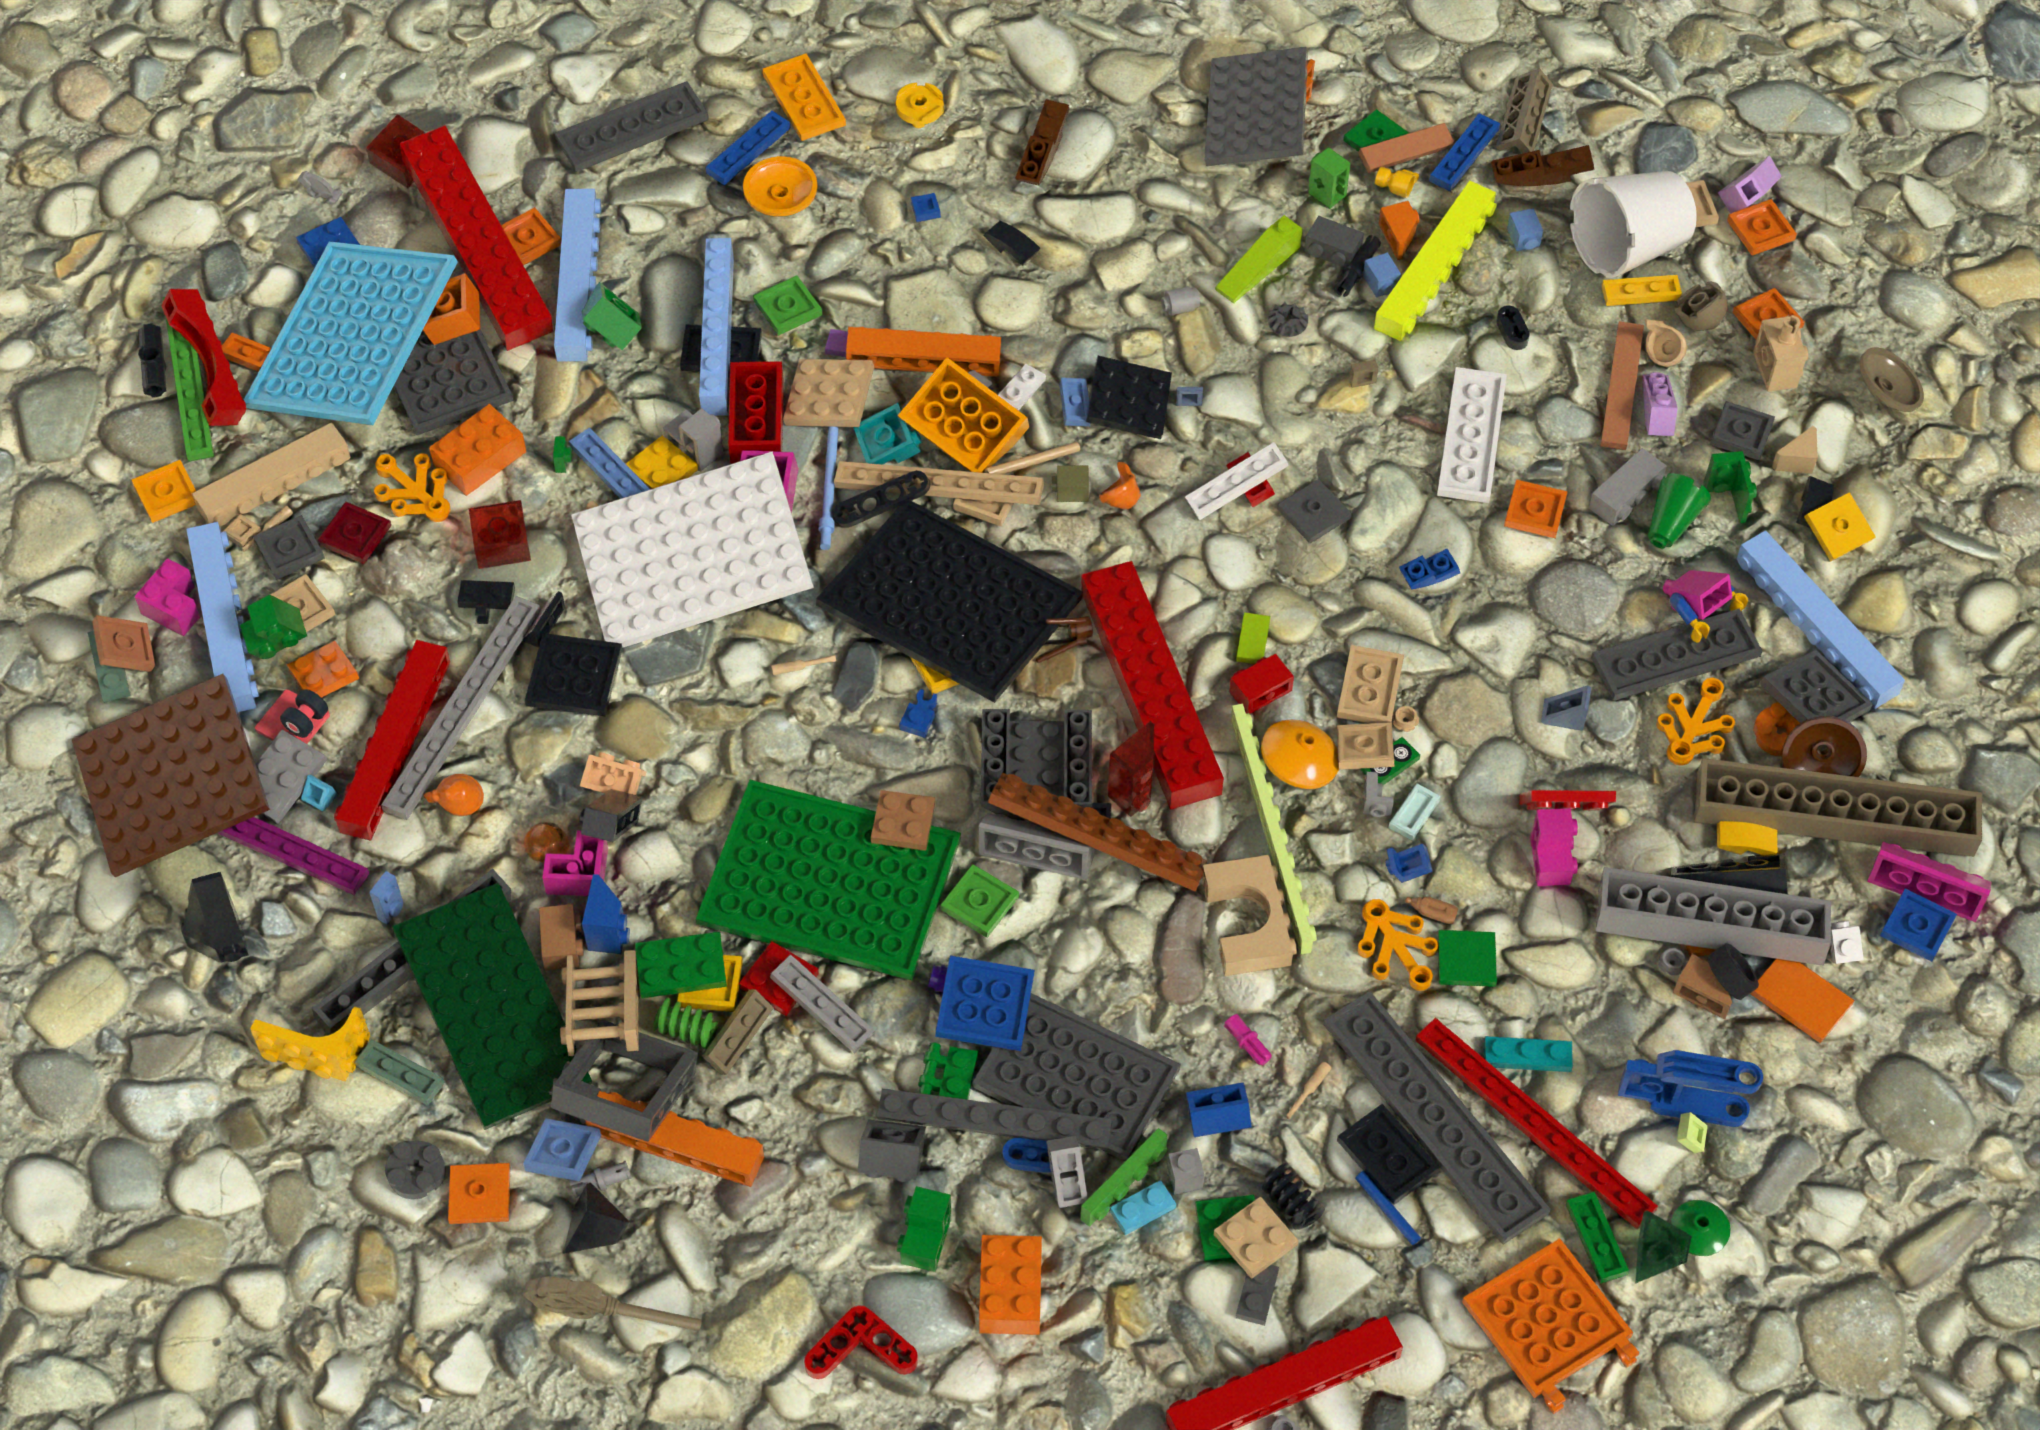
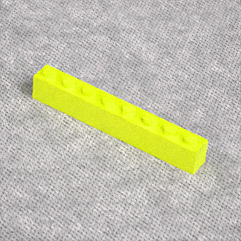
M1469 180L1377 311L1374 325L1375 330L1399 341L1403 339L1406 333L1410 334L1412 332L1417 317L1424 315L1428 301L1430 299L1434 300L1437 296L1439 285L1442 282L1446 283L1450 276L1451 268L1457 266L1461 261L1464 249L1468 250L1471 247L1474 235L1482 231L1487 216L1491 217L1495 212L1497 203H1494L1495 191Z

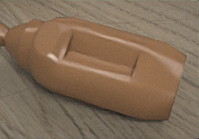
M1426 896L1413 899L1406 897L1405 902L1410 903L1422 916L1445 924H1454L1458 912L1456 906Z

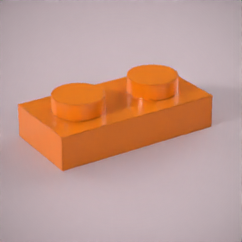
M233 332L222 345V350L227 360L259 372L271 350L268 346Z

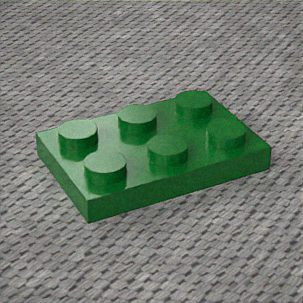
M720 932L635 943L641 999L727 987Z

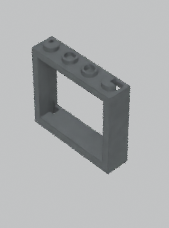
M602 1020L597 1027L619 1025ZM640 1032L639 1051H627L626 1041L620 1040V1037L586 1040L583 1046H578L572 1061L566 1062L561 1076L553 1080V1087L549 1091V1094L552 1095L551 1108L649 1142L694 1077L698 1052ZM604 1049L670 1072L643 1112L575 1089Z

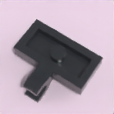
M461 580L457 600L458 607L476 608L477 624H488L490 609L507 610L512 603L515 593L514 582Z

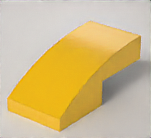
M1720 821L1717 823V848L1742 855L1747 850L1761 855L1777 854V830L1753 823Z

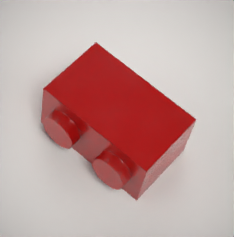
M1275 653L1268 658L1263 657L1259 659L1255 665L1245 670L1241 669L1234 673L1230 680L1229 692L1238 704H1243L1245 713L1251 714L1291 692L1294 676Z

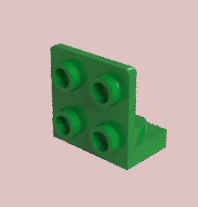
M1743 451L1712 454L1703 486L1708 492L1722 493L1731 490L1739 522L1746 523L1748 513L1752 512L1753 498L1757 496L1756 484L1751 482L1750 463L1745 460Z

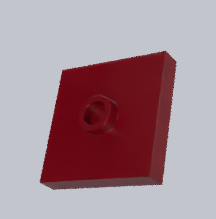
M345 501L317 541L324 548L365 564L392 524L389 519Z

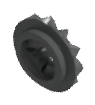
M1284 302L1281 306L1275 304L1273 310L1269 311L1268 324L1272 331L1278 335L1285 337L1297 336L1307 328L1308 314L1305 313L1304 307L1299 308L1296 303L1287 305ZM1288 315H1292V319L1287 321V323L1285 324L1284 318H1286Z

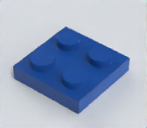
M342 217L296 237L298 245L314 268L328 242L360 245Z
M1905 888L1880 936L1932 962L1957 914Z

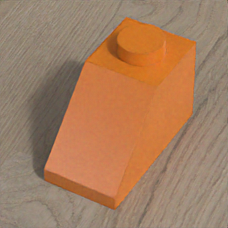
M1409 201L1380 209L1379 226L1397 260H1401L1416 234V227L1419 223L1418 212L1411 207Z

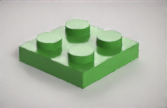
M797 275L753 295L754 303L778 336L822 316V308Z
M972 864L942 902L941 910L988 938L1019 898V891Z

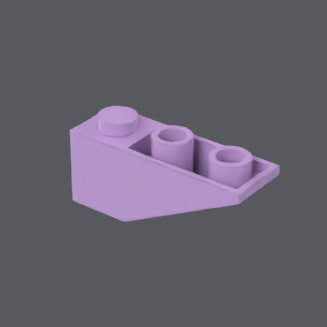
M1769 155L1720 190L1718 194L1728 211L1733 213L1748 207L1762 197L1782 176Z
M1659 372L1643 374L1644 415L1648 435L1674 436L1678 407L1669 376Z

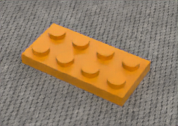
M807 53L762 69L766 82L801 141L846 126L844 115Z

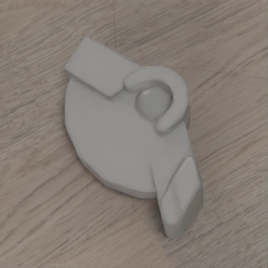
M308 171L302 172L297 179L307 189V193L311 197L319 198L321 196L326 198V203L331 205L336 203L343 193L339 189L333 190L327 181L315 174H310Z

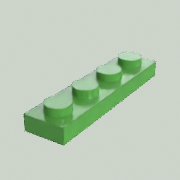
M1158 1128L1081 1206L1080 1220L1089 1227L1096 1220H1102L1109 1212L1110 1205L1115 1200H1122L1129 1191V1186L1135 1180L1137 1182L1140 1181L1148 1172V1167L1154 1161L1159 1162L1165 1156L1168 1150L1166 1147L1168 1135Z

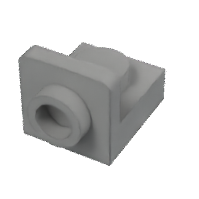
M1378 772L1366 773L1363 814L1374 817L1390 816L1394 798L1382 797L1383 785L1378 783Z

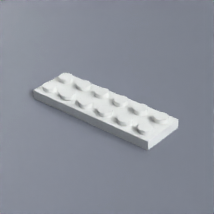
M1456 367L1437 496L1489 503L1507 374Z

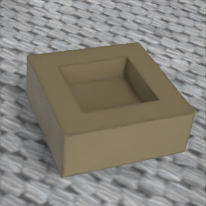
M1376 360L1360 361L1351 364L1349 382L1352 388L1376 383L1379 368Z

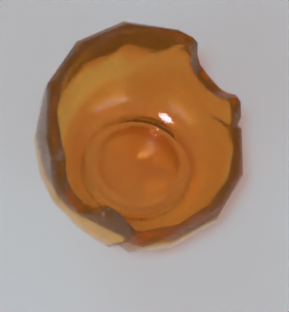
M550 822L535 824L524 837V848L527 855L532 860L542 863L545 862L546 853L567 854L570 846L567 834L557 824Z

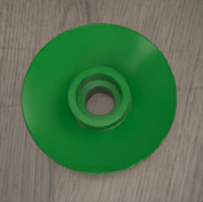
M1692 1200L1685 1202L1675 1210L1671 1218L1670 1229L1675 1242L1684 1251L1692 1255L1710 1256L1716 1254L1725 1247L1729 1240L1730 1223L1727 1216L1718 1206L1708 1201ZM1697 1221H1704L1707 1226L1701 1227Z

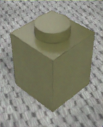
M1088 465L1057 466V476H1052V492H1057V502L1089 501Z

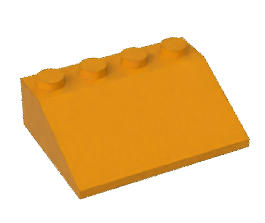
M948 357L898 414L901 420L967 470L984 473L986 468L995 464L1018 442L1029 428L1028 418Z

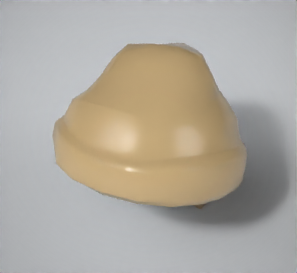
M1646 319L1645 324L1650 331L1646 337L1645 345L1650 359L1657 365L1664 367L1680 363L1687 351V343L1683 334L1673 326L1666 325L1661 320Z

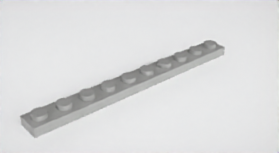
M515 596L381 804L383 811L408 820L540 613L539 604Z

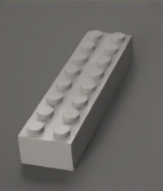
M1604 867L1598 890L1596 931L1716 950L1727 943L1743 954L1824 966L1831 944V901Z

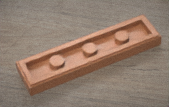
M1442 123L1360 148L1358 154L1367 172L1371 173L1378 171L1381 166L1388 168L1452 148L1455 142L1446 124Z

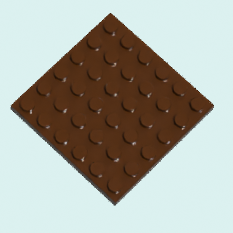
M224 674L72 739L109 868L114 877L125 874L270 810L228 679Z

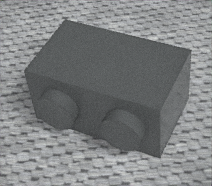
M1318 215L1306 235L1304 252L1345 268L1347 265H1350L1362 247L1364 233Z

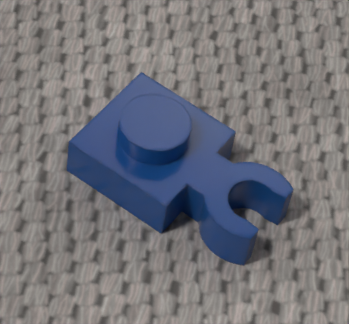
M920 689L917 693V705L908 704L899 728L901 731L925 738L935 717V711L932 709L937 705V694L934 693L932 698L926 701L923 700L924 690Z

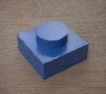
M935 193L911 197V206L916 222L941 218Z

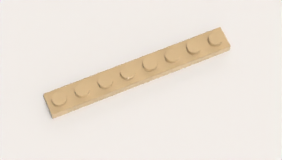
M839 461L834 479L835 488L868 491L909 472L918 470L925 473L930 480V489L925 496L1040 505L1044 487V480L1039 477ZM916 478L914 480L915 484L912 486H915L917 489L921 488L920 483L923 481H920L919 478ZM903 483L902 486L905 489L906 494H909L910 492L907 490V488L909 487H907L905 483ZM894 487L891 488L888 492L900 493V489Z

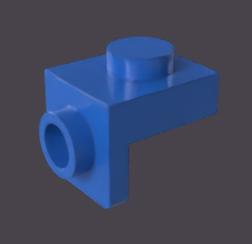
M1424 844L1398 853L1392 847L1387 849L1389 859H1386L1385 863L1390 875H1395L1401 883L1433 872L1427 847Z

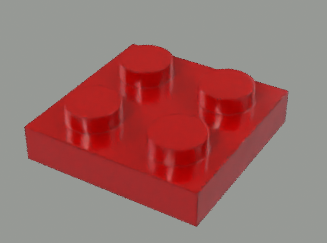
M771 942L739 982V988L746 993L751 989H756L776 1011L787 1016L797 1002L770 978L771 973L790 954L815 977L818 976L819 969L778 944Z

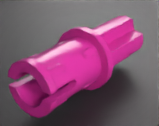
M1238 1014L1227 1019L1224 1027L1239 1042V1048L1245 1049L1258 1065H1265L1272 1058V1055L1257 1038V1032L1251 1031Z

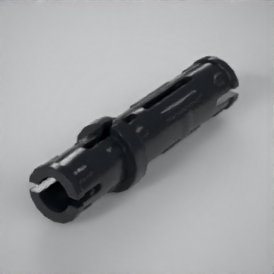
M1369 235L1350 265L1343 269V276L1334 287L1338 295L1341 296L1344 292L1343 297L1348 296L1355 283L1361 280L1365 260L1372 258L1381 246L1379 238L1374 236L1372 239V235Z

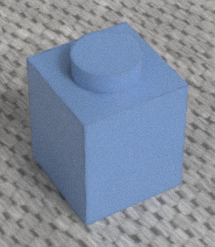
M1534 208L1510 213L1507 230L1516 251L1540 247L1543 228Z
M1388 252L1365 260L1363 277L1376 298L1389 295L1400 280L1401 273Z

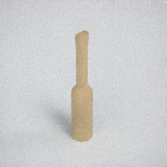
M285 506L264 525V529L259 533L282 524L293 514L292 510ZM254 538L242 547L243 552L255 544Z
M832 655L809 661L795 660L771 665L772 673L774 676L803 670L806 666L834 662L836 657Z
M1322 1062L1304 1085V1091L1286 1115L1287 1119L1291 1118L1309 1094L1314 1093L1329 1073L1331 1066L1328 1063Z

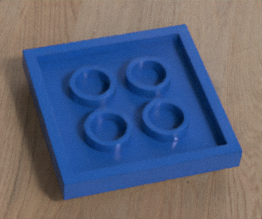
M950 956L935 1037L1021 1051L1035 970Z

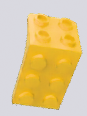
M353 1007L346 1023L338 1031L324 1037L308 1036L257 1019L254 1020L250 1028L260 1054L264 1059L271 1062L279 1060L296 1070L302 1071L307 1069L313 1071L319 1077L325 1079L332 1077L342 1081H346L349 1073L354 1072L356 1069L355 1061L358 1058L361 1048L367 1046L370 1039L366 1020L361 1008Z

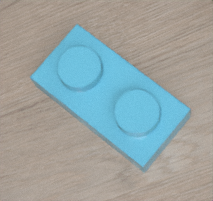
M1160 1180L1111 1206L1110 1213L1126 1236L1175 1209L1176 1202Z

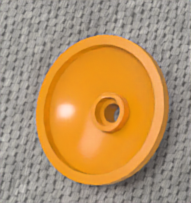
M785 156L771 157L758 162L750 168L743 181V192L749 205L760 213L770 216H789L804 210L812 203L817 193V178L814 171L801 160Z
M1295 719L1282 720L1270 726L1262 738L1261 754L1265 764L1276 777L1291 786L1302 789L1321 788L1329 784L1339 771L1337 746L1322 729L1311 723Z

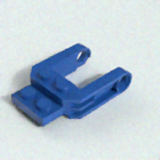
M1673 1050L1658 1054L1655 1064L1642 1059L1627 1060L1619 1084L1618 1096L1646 1100L1651 1103L1650 1109L1658 1115L1680 1118L1681 1114L1691 1112L1705 1123L1738 1127L1747 1120L1750 1106L1744 1097L1730 1093H1755L1762 1084L1763 1072L1756 1064L1751 1062ZM1741 1073H1750L1755 1078V1083L1751 1085L1744 1084L1739 1079V1075ZM1728 1105H1736L1741 1109L1742 1115L1733 1117L1727 1113L1726 1107Z

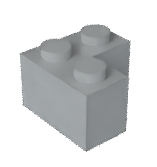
M702 408L694 415L685 410L663 427L664 437L698 464L700 472L723 455L721 423L715 415L708 414Z

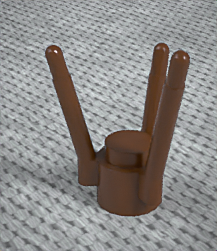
M1090 617L1046 619L1047 624H1061L1059 627H1067L1069 637H1075L1076 640L1037 658L1036 662L1041 663L1078 645L1087 644L1086 638L1093 636Z

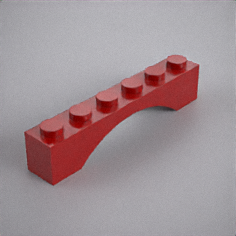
M169 289L161 305L168 324L190 342L199 354L205 367L208 388L201 407L209 426L238 425L246 412V403L240 395L238 383L232 375L229 361L225 358L221 341L217 338L213 321L209 318L204 300L201 298L198 289Z

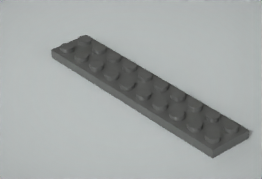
M1371 991L1324 1019L1323 1025L1503 1245L1550 1214V1207Z

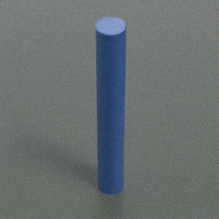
M1364 1171L1359 1173L1355 1178L1410 1244L1415 1245L1421 1239L1418 1233Z

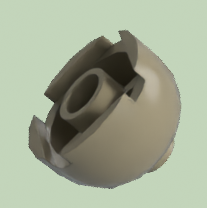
M1707 282L1709 286L1701 287L1700 284L1695 285L1678 299L1679 307L1678 309L1675 308V312L1686 327L1695 331H1705L1719 326L1727 313L1728 300L1716 282Z

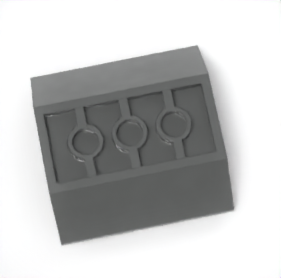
M982 709L981 807L995 814L1006 815L1011 819L1027 820L988 803L994 787L1001 774L1004 773L1016 775L1023 782L1032 786H1042L1049 793L1058 797H1068L1074 804L1081 807L1091 808L1092 710H1064V721H1010V709Z

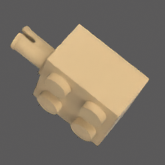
M1788 315L1782 318L1762 320L1753 353L1767 392L1797 388L1800 377L1803 376V367L1805 361L1808 360V349L1802 344L1799 328L1800 319L1797 316Z

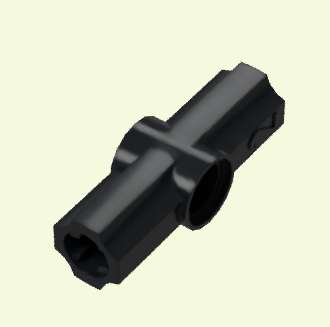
M153 323L143 324V327L138 329L140 345L138 355L141 361L143 392L152 398L160 397L167 391L165 377L167 366L164 360L162 329Z

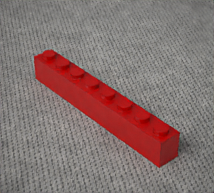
M416 640L413 648L407 651L405 666L402 671L400 670L397 673L396 686L393 692H390L386 698V708L383 714L379 715L376 720V730L373 737L368 738L363 759L359 760L356 764L354 779L352 783L349 782L346 786L345 799L342 805L336 808L334 820L340 833L369 841L372 840L384 813L381 804L404 768L450 664L447 647Z
M1387 1316L1379 1319L1371 1317L1356 1329L1351 1331L1349 1328L1343 1329L1328 1341H1315L1306 1348L1307 1350L1297 1354L1295 1352L1287 1353L1277 1363L1270 1366L1267 1363L1259 1365L1249 1375L1244 1377L1240 1375L1228 1379L1224 1383L1225 1385L1216 1389L1209 1387L1200 1391L1197 1397L1188 1401L1181 1399L1172 1403L1166 1412V1422L1170 1430H1235L1395 1361L1401 1357L1403 1346Z

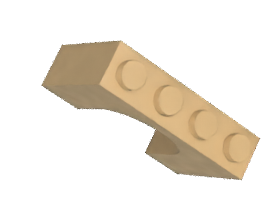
M1269 855L1203 865L1202 883L1207 903L1235 898L1249 899L1259 904L1268 917L1267 923L1256 932L1220 938L1219 955L1224 976L1291 966L1292 957L1297 953L1294 938H1289L1290 919L1288 913L1283 914L1284 895L1282 889H1277L1278 871L1276 865H1271Z

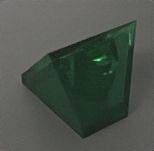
M1648 1210L1643 1212L1638 1238L1635 1284L1687 1263L1692 1238L1691 1235Z

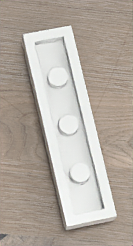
M1273 442L1188 494L1185 498L1198 519L1201 520L1289 465L1277 445Z

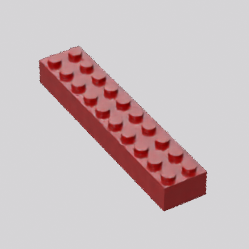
M446 125L401 142L402 161L463 272L466 273L478 290L479 301L506 350H511L552 333V316Z
M1129 561L1081 574L1083 599L1170 810L1222 795L1223 774L1133 562Z

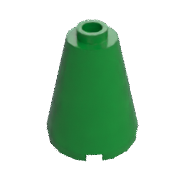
M1669 473L1666 478L1665 476L1662 478L1648 532L1652 545L1660 549L1671 547L1707 507L1711 500V495L1703 485L1699 489L1693 485L1694 479L1676 473Z

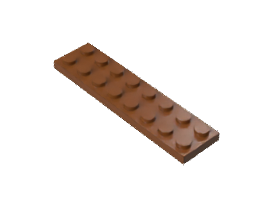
M1001 774L988 800V803L1195 892L1204 872L1203 865L1207 864V860L1203 859L1196 852H1186L1177 848L1170 841L1158 840L1151 837L1144 830L1130 828L1119 819H1109L1100 815L1093 808L1081 807L1074 804L1068 797L1053 795L1044 787L1039 785L1032 786L1013 774Z

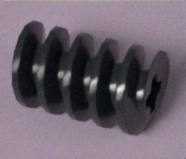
M1286 1162L1270 1173L1262 1185V1190L1264 1193L1270 1194L1269 1199L1273 1203H1277L1276 1208L1280 1212H1284V1218L1287 1221H1291V1227L1294 1230H1300L1316 1222L1324 1213L1325 1208L1314 1209L1319 1200L1317 1198L1310 1201L1307 1200L1312 1192L1309 1189L1303 1192L1300 1191L1304 1186L1302 1180L1293 1183L1297 1173L1293 1171L1286 1174L1285 1172L1290 1167V1164Z

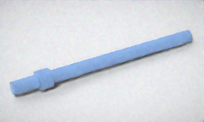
M828 427L823 510L818 529L821 533L820 548L822 550L830 549L831 534L834 532L835 521L832 517L839 427Z

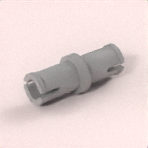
M625 1160L622 1163L602 1170L600 1167L596 1168L593 1173L582 1176L580 1181L569 1180L572 1186L574 1197L577 1198L581 1195L587 1183L591 1182L597 1189L604 1191L607 1190L606 1186L632 1178Z

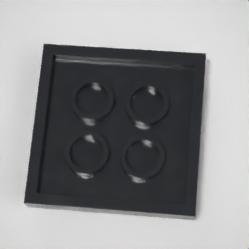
M1098 355L1095 362L1086 422L1161 439L1164 431L1172 372Z
M543 633L525 696V705L528 707L606 717L623 650L622 643Z

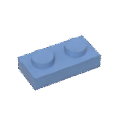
M1061 378L1059 387L1064 425L1090 427L1091 423L1086 422L1089 405L1086 379Z
M385 871L369 893L378 920L388 924L393 917L399 915L404 903L395 875Z

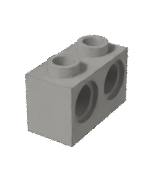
M1076 1136L1046 1141L1054 1195L1058 1207L1084 1204L1088 1198L1080 1146Z

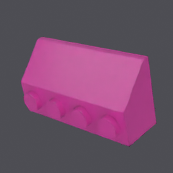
M1886 842L1881 844L1867 881L1901 895L1906 888L1956 913L1957 916L1976 922L1990 894L1992 883L1977 874H1969L1956 869L1950 864H1942L1929 859L1923 854H1916L1902 849L1896 844Z

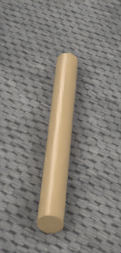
M1078 442L1070 443L986 468L984 473L1006 474L1079 452L1080 445Z

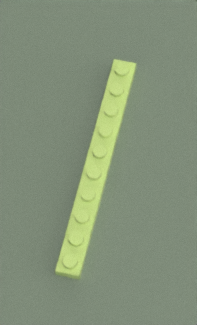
M1243 704L1232 705L1231 723L1272 861L1277 867L1278 881L1283 891L1285 905L1300 955L1311 953L1313 941H1316L1315 927L1313 924L1309 925L1308 904L1306 900L1301 899V881L1299 876H1294L1293 873L1295 868L1292 852L1287 853L1285 846L1288 843L1286 831L1284 828L1280 829L1278 823L1280 821V811L1278 806L1272 803L1273 788L1271 782H1266L1264 776L1266 775V765L1263 759H1259L1257 753L1260 751L1257 736H1252L1251 729H1253L1250 713H1245Z

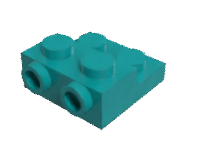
M899 403L861 421L859 427H853L866 463L883 465L893 459L900 463L921 452L918 446L922 443L919 433L915 429L912 430L911 426L898 417V414L903 410Z

